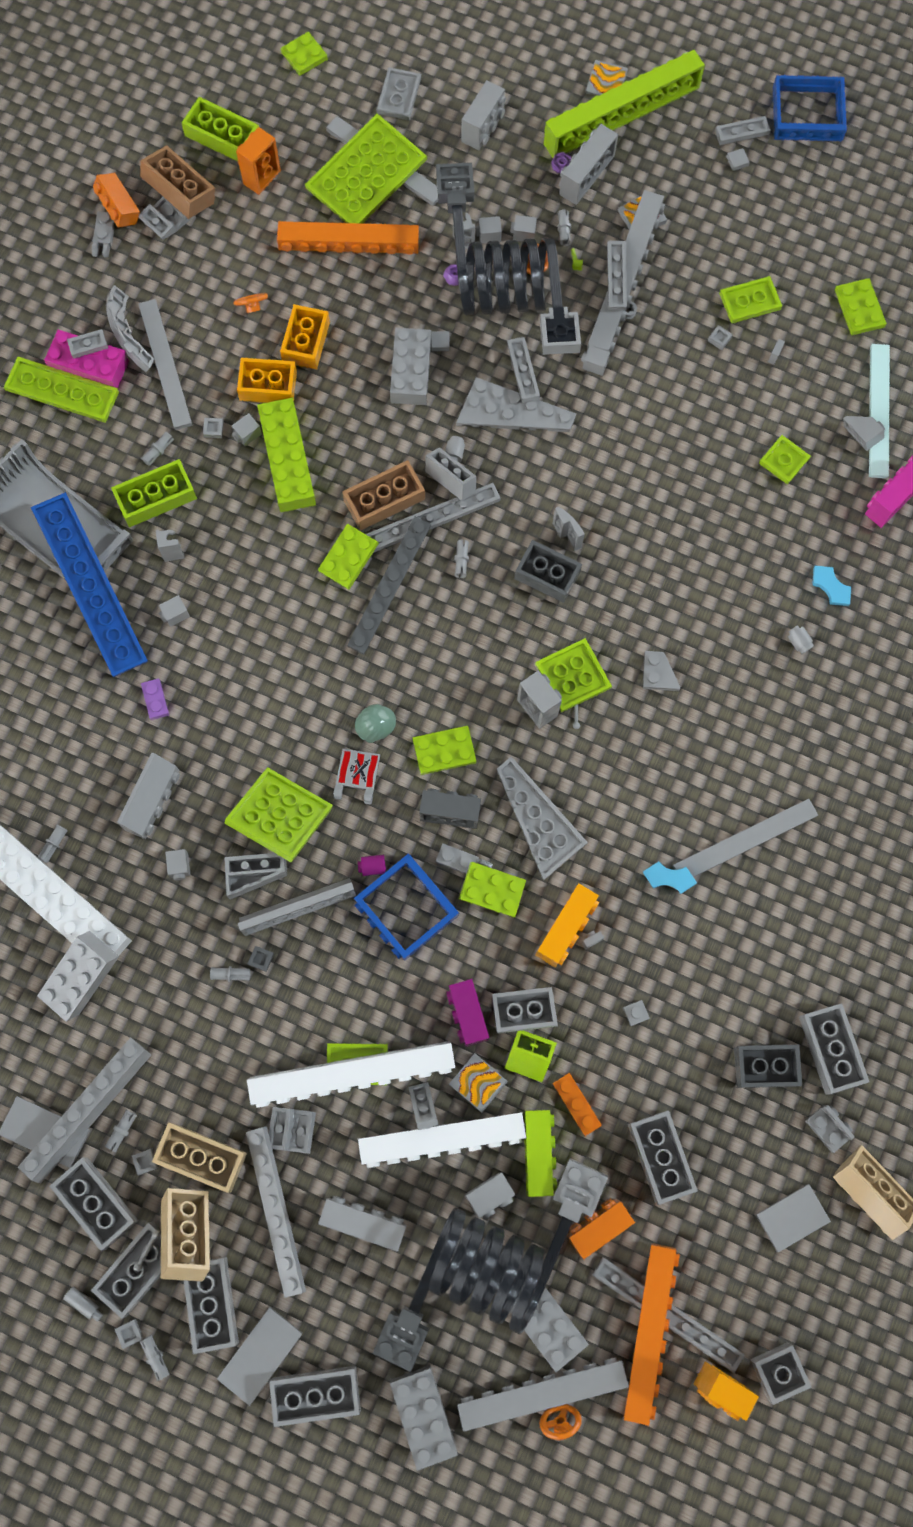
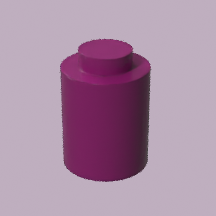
M384 854L361 857V861H357L358 872L362 873L363 876L380 875L386 872Z

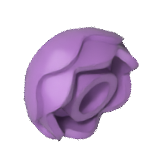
M564 152L556 154L551 160L554 171L560 174L562 169L570 164L571 156Z
M457 264L448 266L444 271V278L449 285H459Z

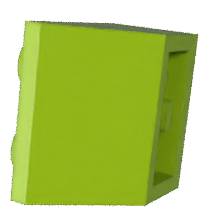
M517 1031L504 1069L543 1082L557 1043L526 1031Z

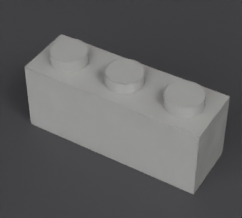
M440 447L426 455L425 472L461 501L476 493V475Z

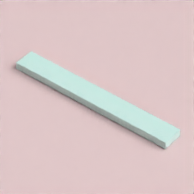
M871 344L869 417H873L877 422L880 421L885 430L884 439L869 449V477L887 479L889 476L890 345Z

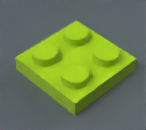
M309 31L281 47V53L299 76L328 60L327 54Z
M781 435L763 456L759 464L788 485L811 456Z

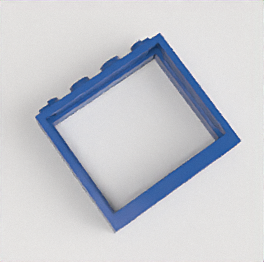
M776 75L773 84L774 140L843 141L847 131L844 77ZM780 91L835 93L836 124L781 123Z
M409 853L354 898L356 902L354 906L361 914L364 912L369 917L367 922L373 929L376 927L381 932L380 938L385 944L389 942L393 946L391 951L398 959L402 957L404 961L459 916V912ZM405 865L448 914L406 950H404L364 902L366 897Z

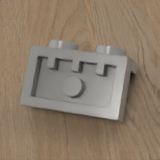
M822 1105L805 1122L832 1153H835L855 1136L852 1134V1128L838 1118L839 1113L833 1106Z

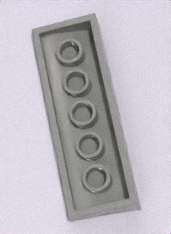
M348 878L240 917L238 926L240 931L247 936L355 897L356 894L352 882Z

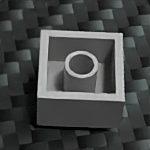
M788 1342L750 1359L766 1398L772 1405L811 1388L794 1346Z

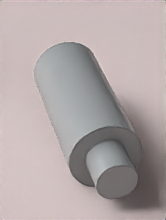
M74 1286L63 1298L89 1320L93 1318L98 1322L103 1316L98 1311L99 1306Z

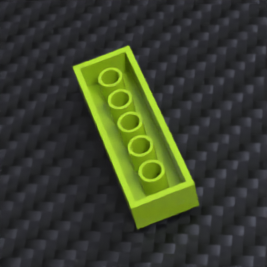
M293 398L258 404L280 513L315 506V496Z

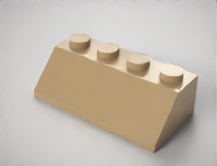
M862 1145L859 1146L839 1166L833 1178L851 1196L853 1201L858 1203L866 1214L876 1222L881 1230L893 1240L910 1229L913 1223V1198Z

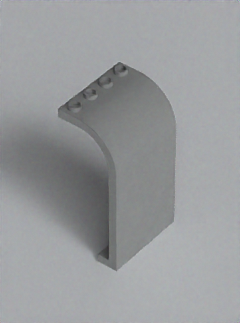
M21 439L12 446L6 456L0 459V527L65 579L31 507L66 492L105 572L133 542L130 533L125 529L121 530L58 480L40 463L28 444Z

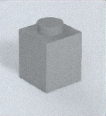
M516 215L515 222L511 223L510 233H513V240L523 242L525 239H534L537 218Z
M500 216L479 218V225L476 226V237H480V242L482 244L489 241L501 242Z
M590 345L588 352L584 351L581 359L584 362L583 370L603 376L609 361L610 352Z
M249 413L232 425L233 438L237 443L241 442L244 447L262 435L259 424Z
M179 595L159 605L161 609L159 615L163 623L168 622L170 627L190 617Z
M185 849L165 852L167 873L170 878L183 880L185 876H190L189 856Z

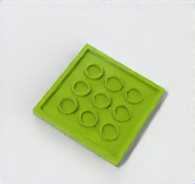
M267 767L227 816L225 824L292 863L332 810L333 805Z

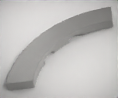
M114 285L108 294L106 303L110 327L127 355L142 370L147 372L154 362V358L132 337V331L127 319L124 317L126 302L129 297Z

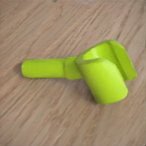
M572 248V269L582 271L583 260H577L575 249Z

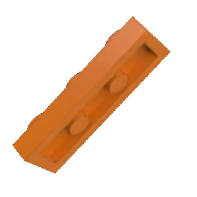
M570 1073L552 1083L584 1136L602 1126Z

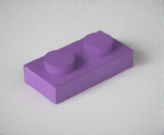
M158 678L141 683L149 718L154 720L169 716L161 680Z

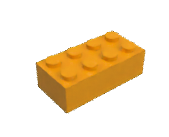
M578 883L535 956L554 968L558 964L562 966L569 954L566 951L567 948L572 949L579 938L576 934L577 931L582 932L589 921L586 916L588 914L592 915L600 903L596 901L599 895Z
M706 1361L693 1383L698 1388L697 1392L709 1404L718 1409L722 1408L723 1411L737 1421L740 1418L747 1421L759 1397L744 1384Z

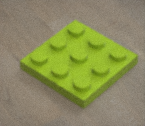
M586 638L535 662L540 673L545 674L550 680V686L553 690L557 689L561 694L562 702L559 709L561 713L612 688Z

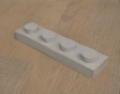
M608 241V310H626V241Z
M525 337L507 340L522 403L540 400V393Z

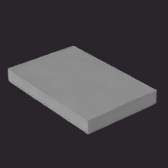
M388 67L376 109L377 114L410 121L421 81V74Z
M809 1184L756 1214L777 1252L784 1250L831 1222Z

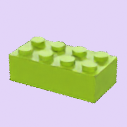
M198 97L181 122L186 137L237 162V148L248 139L251 132H254L259 127L258 124L201 97Z
M180 459L111 487L129 528L197 499Z
M550 1110L524 1111L526 1196H554V1191L557 1190V1179L553 1178V1170H556V1157H552V1148H555V1136H551V1127H554V1114L550 1115Z

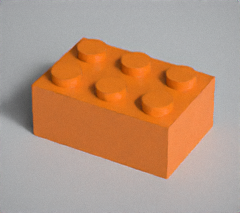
M258 127L254 132L250 133L248 139L243 144L239 145L236 153L243 184L260 195L281 170L275 137Z
M609 1198L601 1204L602 1208L600 1210L594 1211L592 1217L585 1215L584 1218L586 1220L582 1223L571 1225L567 1238L583 1260L635 1223L621 1201Z

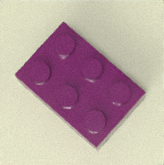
M469 979L449 985V991H446L449 1005L453 1004L454 1006L452 1017L454 1024H459L460 1030L457 1031L460 1044L464 1043L465 1047L488 1041L489 1035L473 980Z

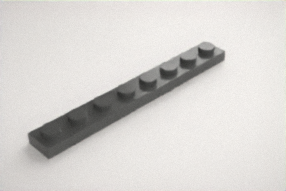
M414 516L347 647L363 655L365 654L431 527L430 523Z

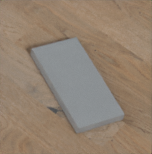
M16 1096L0 1128V1136L33 1150L62 1116ZM87 1129L59 1162L60 1164L69 1168L74 1165L90 1129Z
M269 1307L218 1376L217 1380L250 1406L303 1333Z

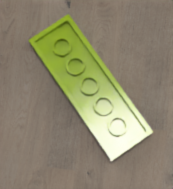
M17 357L4 385L5 391L106 423L119 394L118 388L21 357Z

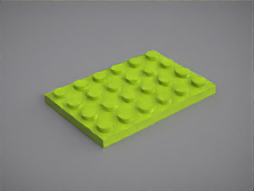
M376 114L305 184V187L345 223L363 224L427 160V155L379 114Z

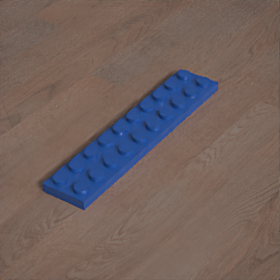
M66 492L32 506V512L113 678L147 663L148 660Z

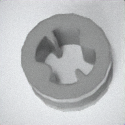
M631 302L629 307L627 306L626 309L631 308L632 311L626 314L625 319H632L636 315L637 306L634 302Z

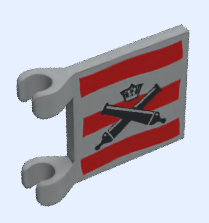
M343 749L333 793L334 799L341 800L343 787L366 790L364 803L372 804L380 754Z

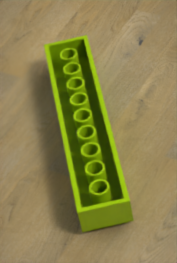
M695 50L685 52L674 60L671 59L645 74H640L633 80L626 81L600 96L597 95L571 110H566L557 117L550 118L545 122L544 146L552 158L561 152L567 154L581 147L584 141L587 142L591 132L597 129L600 124L613 131L699 89L705 64Z

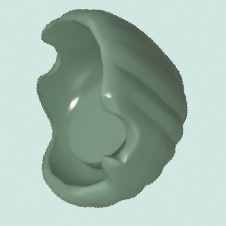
M380 704L370 705L362 710L356 718L355 731L361 739L368 743L384 739L394 730L396 716L388 707Z

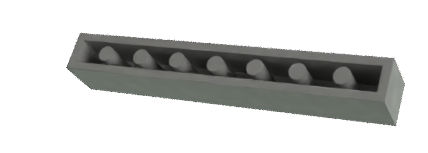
M130 1037L22 1161L18 1168L31 1181L41 1184L150 1058L151 1054Z
M616 1358L605 1360V1365L596 1367V1363L583 1366L584 1371L577 1373L575 1369L564 1371V1376L556 1378L555 1374L543 1377V1382L536 1384L535 1380L523 1382V1387L515 1389L514 1385L502 1388V1393L495 1395L494 1390L481 1393L482 1398L474 1400L473 1396L462 1398L461 1404H457L463 1432L628 1388L622 1361L617 1362Z

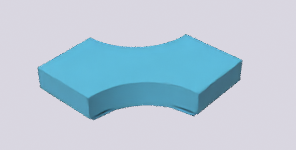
M814 566L813 586L819 587L826 592L831 605L849 606L851 587L838 581L833 567Z
M658 861L643 871L653 888L663 885L672 886L682 894L697 884L687 867L671 870Z

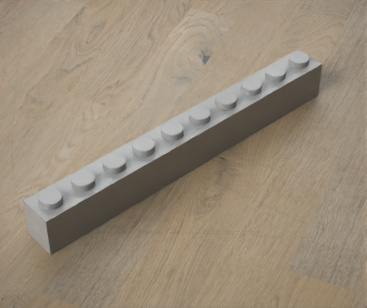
M646 190L642 194L626 238V290L628 307L632 300L631 291H635L638 283L636 277L637 275L640 276L643 270L642 260H646L649 253L647 246L648 244L652 245L654 239L653 230H657L660 219L657 218L659 214H663L666 205L663 204L664 196ZM608 291L590 337L587 352L591 345L613 353L616 344L613 342L614 338H618L621 327H619L620 321L624 322L626 311L608 310Z

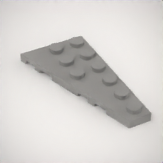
M476 377L458 417L456 426L472 425V427L490 426L491 428L519 430V428H529V430L547 429L554 432H570L576 418V413L540 400L522 403L520 393Z
M510 757L497 768V773L544 881L588 842L518 763Z

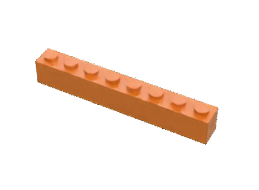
M278 221L277 243L279 250L370 252L373 254L405 253L411 255L418 254L419 225Z
M651 1243L624 1414L625 1421L649 1426L650 1420H655L656 1407L652 1406L653 1398H658L660 1385L656 1384L657 1375L661 1376L663 1363L659 1362L660 1353L665 1354L666 1341L663 1340L664 1331L668 1332L670 1319L666 1318L667 1310L672 1309L673 1297H669L670 1288H675L676 1276L673 1275V1268L678 1267L680 1254H676V1248Z

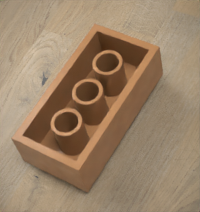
M167 145L141 160L140 177L188 219L214 204L215 187Z
M408 460L342 491L343 500L360 531L425 500V489Z

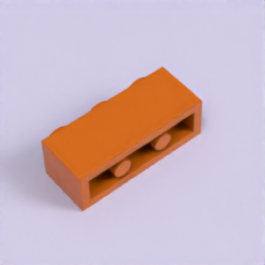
M116 173L96 175L93 190L117 227L136 225L140 211Z

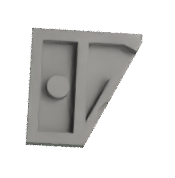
M644 652L643 689L680 690V685L664 652Z

